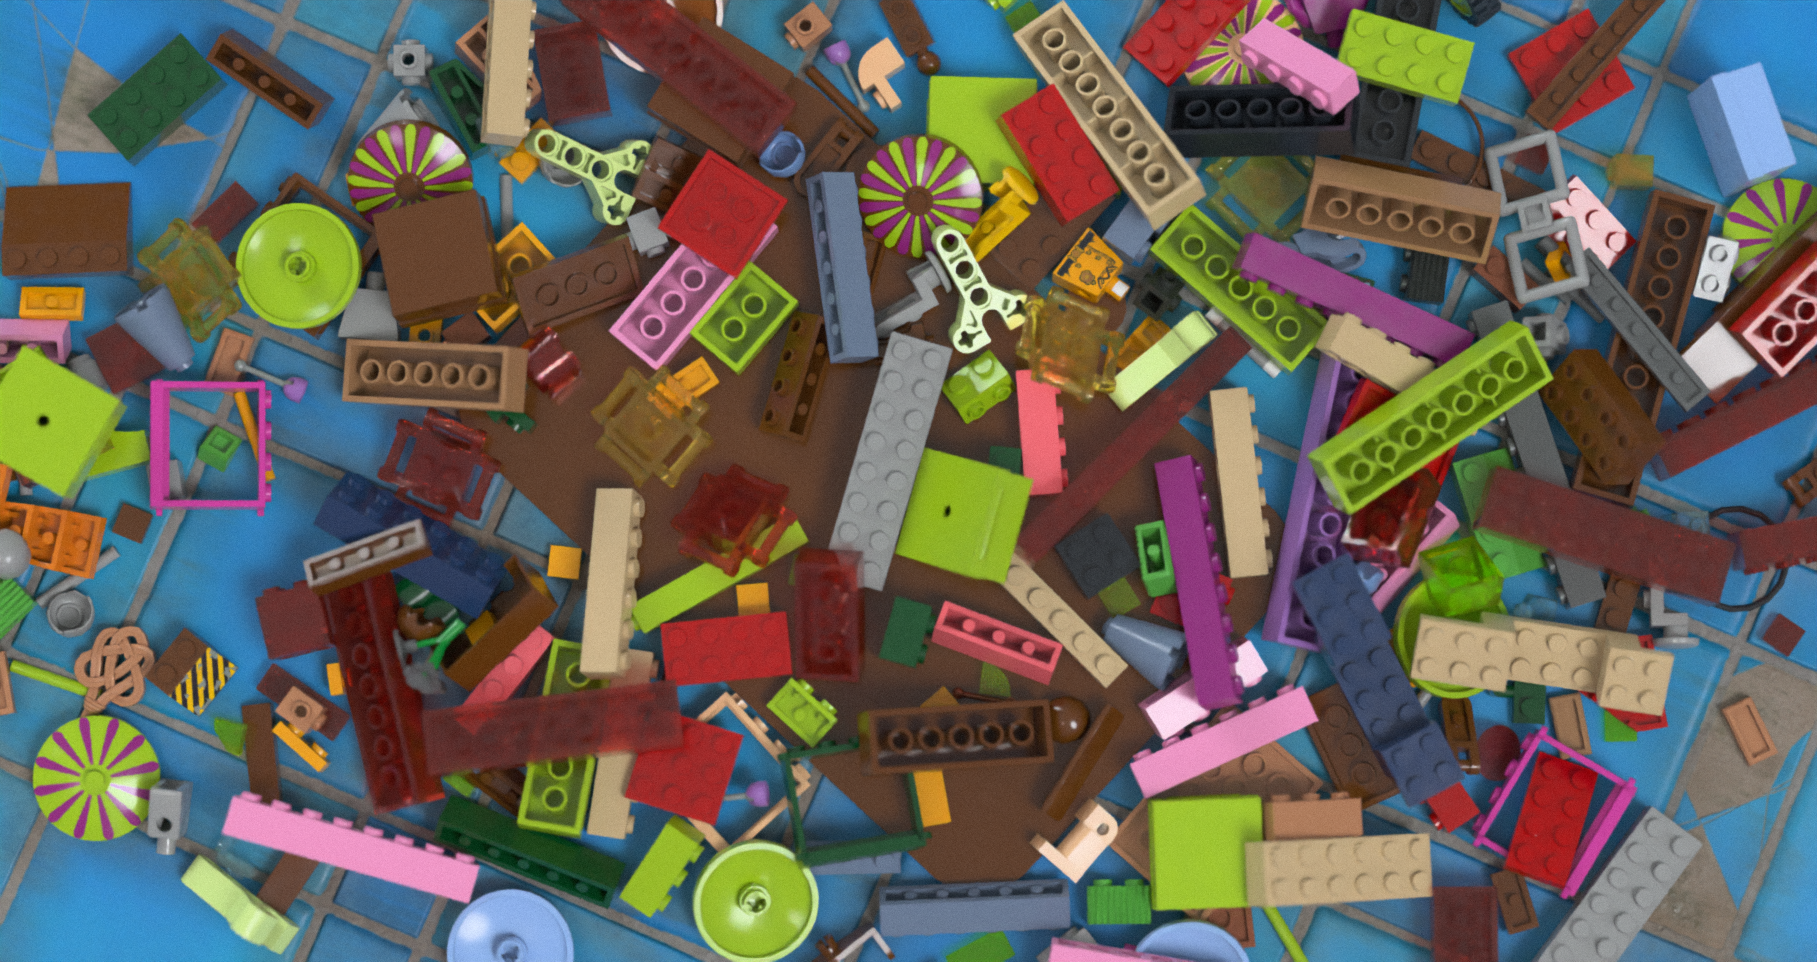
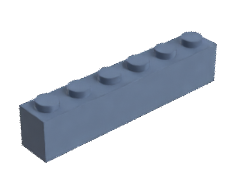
M822 172L806 179L830 363H862L879 356V343L875 332L874 308L870 295V278L867 273L865 258L866 248L863 243L861 228L862 218L859 214L858 188L855 184L854 172Z
M1068 879L879 887L881 936H931L944 933H995L997 931L1013 930L1024 932L1035 929L1058 930L1060 928H1070Z

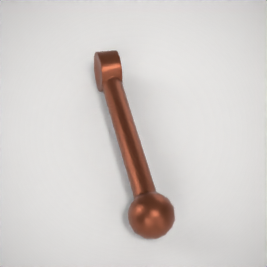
M956 687L952 691L955 699H962L964 697L989 703L1016 701L1013 697L1002 699L966 692L960 687Z

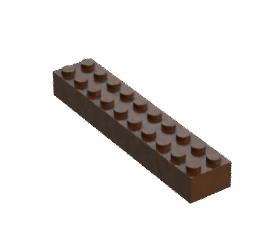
M1654 189L1647 198L1636 238L1637 242L1633 249L1623 288L1671 345L1677 349L1715 205ZM1612 327L1604 359L1654 426H1656L1665 389ZM1578 450L1569 486L1574 494L1630 508L1634 506L1644 468L1629 484L1605 485L1582 452Z

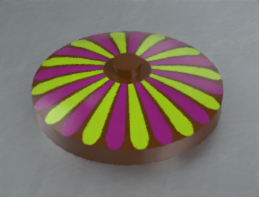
M396 120L372 130L362 139L354 151L348 171V188L351 199L360 215L372 226H374L372 214L473 190L474 187L472 164L463 146L443 128L421 120Z
M917 133L900 136L889 141L872 156L860 179L858 199L861 214L867 227L882 244L902 255L926 258L924 252L931 251L938 256L931 241L932 233L938 226L944 224L954 227L963 236L964 240L970 236L981 216L984 191L982 180L975 164L961 148L942 137ZM947 234L941 239L942 248H948L953 245L955 240L954 234Z

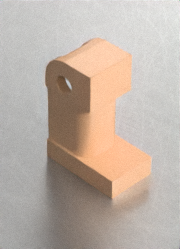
M1091 798L1076 812L1074 816L1080 821L1056 849L1038 833L1029 842L1075 883L1083 876L1084 872L1101 852L1113 841L1118 831L1116 820Z

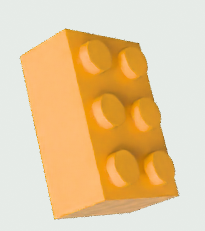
M523 222L496 244L509 303L477 311L496 334L501 332L520 315L509 275L555 259Z

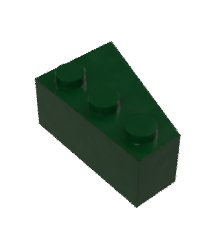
M457 58L429 71L427 81L470 160L473 161L503 146L480 142L484 84Z

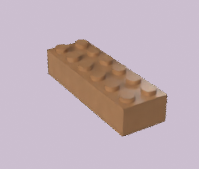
M1316 156L1303 205L1301 227L1486 264L1500 217L1501 193Z
M347 339L342 401L360 404L524 413L528 349L509 346Z

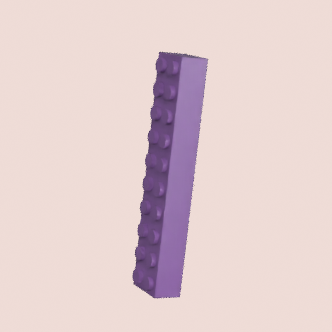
M1321 352L1261 637V640L1315 653H1321L1314 640V637L1318 634L1290 582L1345 553H1349L1353 560L1363 507L1351 515L1334 508L1307 457L1309 453L1336 436L1360 378H1365Z

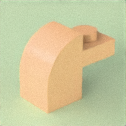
M888 37L864 54L859 64L858 77L862 93L865 95L872 89H875L876 92L872 95L880 108L883 110L887 107L892 114L901 108L902 105L901 100L887 79L904 69L905 62Z

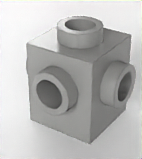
M402 40L401 45H393V54H388L389 72H394V77L398 82H402V85L417 86L420 85V82H428V72L434 69L433 53H429L425 44L420 45L419 40ZM414 57L415 60L413 64L405 65L404 58Z
M1540 313L1535 317H1523V325L1528 327L1544 360H1552L1554 355L1566 354V344H1568L1570 338L1566 323L1557 319L1556 315L1551 313Z

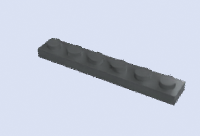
M1588 247L1584 250V256L1590 283L1588 286L1580 289L1681 409L1687 412L1711 391L1591 248ZM1571 261L1563 269L1570 277H1575L1573 261Z

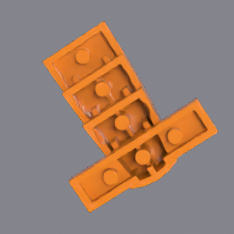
M0 464V529L7 528L16 531L26 540L31 551L29 564L94 579L107 518L56 508L6 502L13 468Z

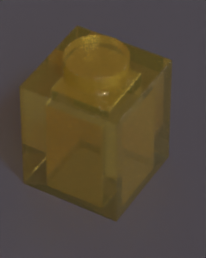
M1616 154L1613 156L1611 162H1607L1606 180L1611 181L1610 189L1648 191L1653 187L1654 155Z

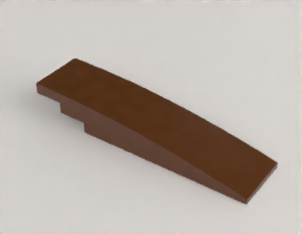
M1817 211L1723 299V303L1719 302L1712 309L1714 314L1692 334L1695 338L1679 352L1682 358L1709 388L1711 392L1707 396L1715 404L1759 364L1728 329L1817 240Z

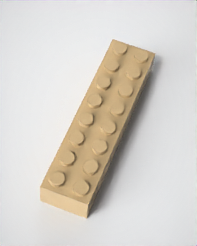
M1064 0L1012 35L1020 52L1046 87L1052 83L1055 84L1102 162L1154 231L1206 195L1200 179Z

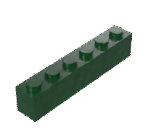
M451 794L438 819L433 837L434 841L609 909L620 885L626 863L554 834L519 828L517 825L518 820Z

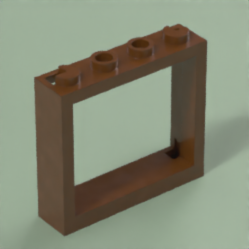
M297 172L292 177L288 176L285 182H282L278 188V191H280L278 197L274 202L270 200L264 206L260 216L278 206L291 204L303 189L370 236L360 251L362 261L361 282L380 255L375 227ZM233 251L228 256L229 260L224 265L226 269L223 274L238 284L236 276L237 252ZM333 320L321 326L303 330L319 340Z

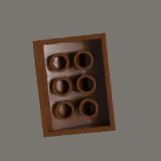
M131 182L6 187L1 243L2 276L9 280L134 275Z

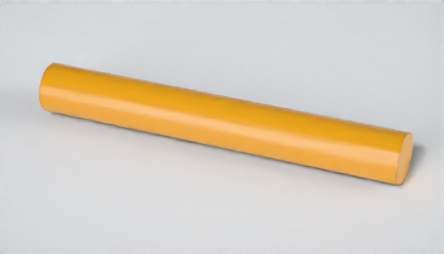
M238 392L233 394L258 464V426L246 393ZM272 465L271 471H265V482L276 479Z

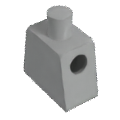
M367 272L366 289L358 288L352 301L345 308L338 337L342 340L401 341L399 322L393 317L388 291H384V273Z
M162 778L151 787L148 836L157 838L156 853L174 855L176 840H179L187 833L193 782Z

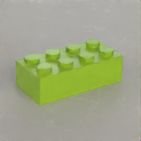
M1353 9L1349 14L1337 60L1354 69L1359 81L1454 107L1459 101L1475 43Z

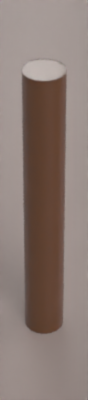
M812 66L805 73L871 139L880 131L815 66Z

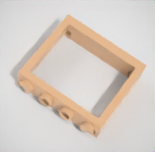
M725 692L695 719L708 723L727 706L779 764L780 761H778L777 755L787 753V748L778 739L773 743L765 733L769 728L758 716L753 720L744 711L748 705L737 693L730 696L728 692ZM799 762L795 766L791 763L794 781L798 784L795 786L797 798L811 786L807 781L811 775ZM786 795L733 844L753 839L788 807ZM688 818L699 831L706 835L705 838L717 852L730 846L713 825Z

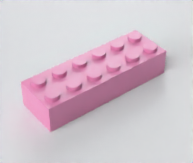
M773 224L750 259L752 263L779 232L775 224ZM681 244L611 327L609 332L650 368L660 374L691 337L689 332L734 281V278Z

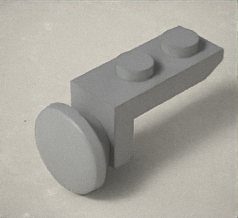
M924 252L927 261L906 271L916 291L874 314L877 339L889 337L895 328L908 321L915 322L922 317V313L939 305L932 291L933 288L941 285L946 293L951 291L952 287L949 277L933 252Z
M1657 550L1650 551L1648 558H1643V577H1649V590H1643V608H1649V629H1663V638L1652 639L1653 645L1663 649H1688L1699 645L1700 639L1688 638V613H1664L1663 562Z

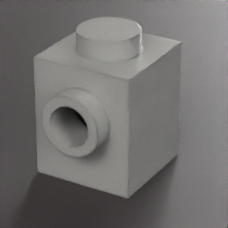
M655 207L626 218L631 230L626 235L629 237L633 251L638 249L641 256L647 254L648 258H653L666 252L664 248L670 246L666 234L657 228L661 220Z

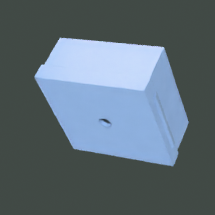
M1760 62L1729 73L1724 72L1712 76L1687 96L1723 198L1761 182L1772 180L1797 163Z

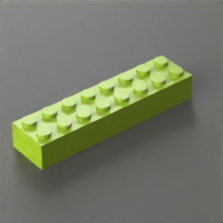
M1510 320L1309 453L1307 457L1334 508L1351 515L1554 378L1528 327Z

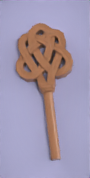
M128 626L120 629L115 627L103 629L96 637L93 649L83 652L75 661L74 673L78 682L85 687H89L87 695H85L84 711L80 717L99 715L100 712L107 708L111 701L120 707L134 706L143 699L146 692L145 676L157 662L155 651L150 647L148 635L142 628ZM134 636L137 644H132L129 637ZM124 654L126 660L117 667L119 655ZM104 656H106L104 675H102ZM91 661L90 676H89L88 673H87L86 668H87L88 663ZM131 671L132 675L117 684V680ZM105 686L106 692L97 699L101 687ZM134 687L133 693L127 697H124L122 695L123 693Z

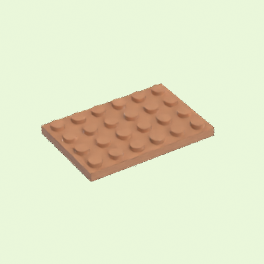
M1235 705L1222 707L1208 723L1209 728L1220 724L1219 717L1235 709L1238 715L1243 712ZM1274 740L1149 798L1257 794L1261 798V803L1272 802L1271 796L1290 795L1291 801H1301V795L1315 794L1324 783ZM1143 798L1118 826L1117 835L1108 846L1150 882L1147 798ZM1215 908L1195 909V912L1191 909L1181 910L1192 919L1205 921Z

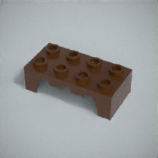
M1574 349L1552 374L1554 379L1538 390L1540 397L1605 485L1629 484L1666 444V440L1597 349Z
M514 554L503 564L513 577L514 585L512 589L501 591L490 602L491 608L489 611L495 615L497 622L473 645L466 632L458 634L448 644L442 656L440 666L444 674L468 692L481 683L500 662L504 661L522 641L526 640L559 607L540 572L517 554ZM473 618L468 625L470 626L476 618ZM438 644L430 645L433 653Z

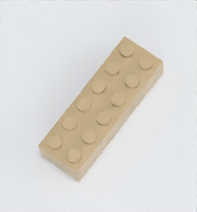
M1429 833L1245 843L1248 907L1433 897Z

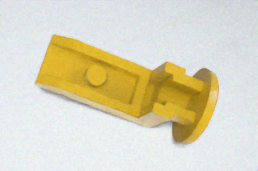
M1007 166L1002 170L1004 178L1000 182L997 180L989 188L990 192L1000 199L980 216L973 232L965 240L976 262H979L1031 214L1024 201L1034 205L1039 199L1034 185L1015 167Z

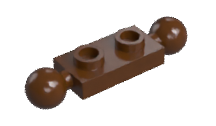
M883 0L879 2L906 56L910 58L917 54L916 65L919 72L925 76L935 75L941 68V60L936 53L929 51L928 47L935 44L936 41L915 1Z

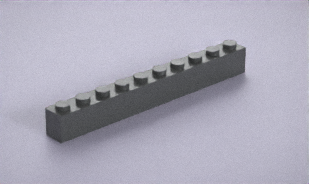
M1505 300L1471 311L1468 314L1469 320L1465 321L1467 331L1474 333V338L1478 342L1508 321H1514L1508 301ZM1536 390L1496 418L1500 427L1505 426L1509 437L1505 439L1506 448L1510 457L1515 456L1518 468H1515V474L1519 485H1525L1528 497L1525 498V504L1529 515H1535L1538 527L1535 528V534L1540 546L1545 545L1548 557H1545V564L1549 574L1555 575L1558 584L1554 588L1557 600L1560 605L1565 604L1567 610L1607 596L1538 390Z

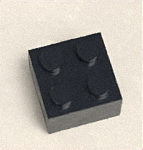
M1108 512L1054 546V550L1086 600L1094 597L1141 566Z

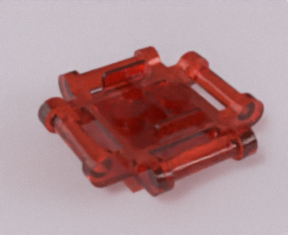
M432 407L428 409L422 426L405 419H398L395 427L397 431L384 466L379 468L377 477L382 481L399 486L394 495L395 498L407 505L419 508L423 514L435 521L445 523L449 528H451L457 511L469 519L480 520L483 513L481 507L494 474L499 472L502 465L499 460L482 453L488 432L480 428L478 430L472 429L440 415L439 410ZM434 426L471 441L472 444L434 428ZM413 436L417 438V441L403 474L396 471V467L408 437ZM477 465H479L483 470L469 503L464 498ZM409 490L412 491V495L432 504L446 506L445 514L407 498Z
M736 463L729 468L725 475L719 473L716 477L709 473H703L698 480V487L680 514H675L670 522L674 529L686 533L679 544L678 553L685 557L693 556L722 569L725 575L732 578L738 574L744 558L760 568H766L770 561L769 556L787 528L793 526L798 519L795 512L780 505L786 501L790 491L789 487L781 483L776 485L748 473L743 466ZM771 517L777 518V522L760 548L752 547ZM701 538L707 541L708 546L730 556L726 558L696 543Z

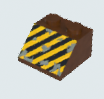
M184 628L145 677L169 697L200 717L239 667L192 629Z

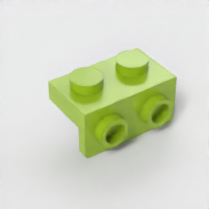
M990 349L945 380L942 386V392L966 424L983 416L988 409L998 402L1007 399L1016 390V386L1009 373Z
M791 677L766 706L813 748L838 721L834 717L837 710L825 699L819 703L810 694L814 689L801 677L797 682Z

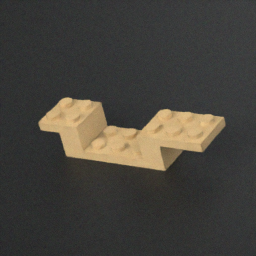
M1481 611L1479 623L1421 615L1410 677L1505 692L1507 680L1596 693L1600 707L1662 716L1674 655L1672 652L1641 648L1638 636L1635 634Z

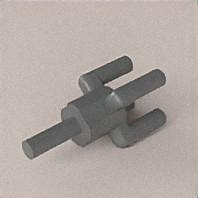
M1546 235L1537 242L1534 248L1547 258L1549 252L1557 250L1559 245ZM1564 251L1560 260L1563 268L1572 261V257L1566 251ZM1526 257L1521 261L1523 272L1539 286L1555 282L1548 269L1543 273ZM1580 288L1554 295L1564 305L1573 300L1599 324L1605 319Z

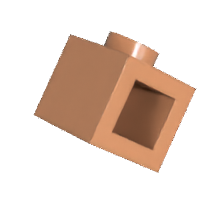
M812 1L784 23V29L787 33L783 36L794 50L799 47L805 53L832 32L833 27Z
M293 686L275 710L276 713L305 734L311 733L312 730L317 732L328 718L324 714L328 707L299 686Z

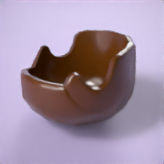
M407 603L403 604L398 610L397 623L401 633L408 640L416 639V642L438 637L447 629L446 624L439 617H434L430 620L426 619L423 615L424 608L412 609Z
M1065 695L1049 702L1052 740L1066 744L1081 739L1091 724L1090 710L1084 701L1071 695Z

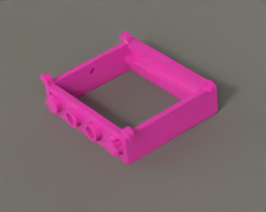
M156 379V381H151L150 509H156V516H162L163 510H257V516H264L265 502H271V483H265V471H271V452H265V440H271V421H265V409H271V390H265L264 380H257V382L163 381V379ZM170 391L258 393V501L169 500Z
M1542 725L1540 730L1536 728L1534 733L1528 732L1519 747L1523 749V752L1517 761L1512 759L1503 774L1507 778L1502 787L1496 786L1490 794L1487 802L1491 805L1486 814L1480 813L1474 821L1471 829L1475 831L1473 834L1475 839L1472 845L1478 848L1483 843L1506 857L1508 849L1484 835L1541 739L1616 782L1576 849L1566 885L1561 889L1562 892L1559 895L1566 899L1568 895L1574 897L1638 788L1634 786L1636 782L1634 778L1630 777L1628 781H1625L1547 735L1548 728Z

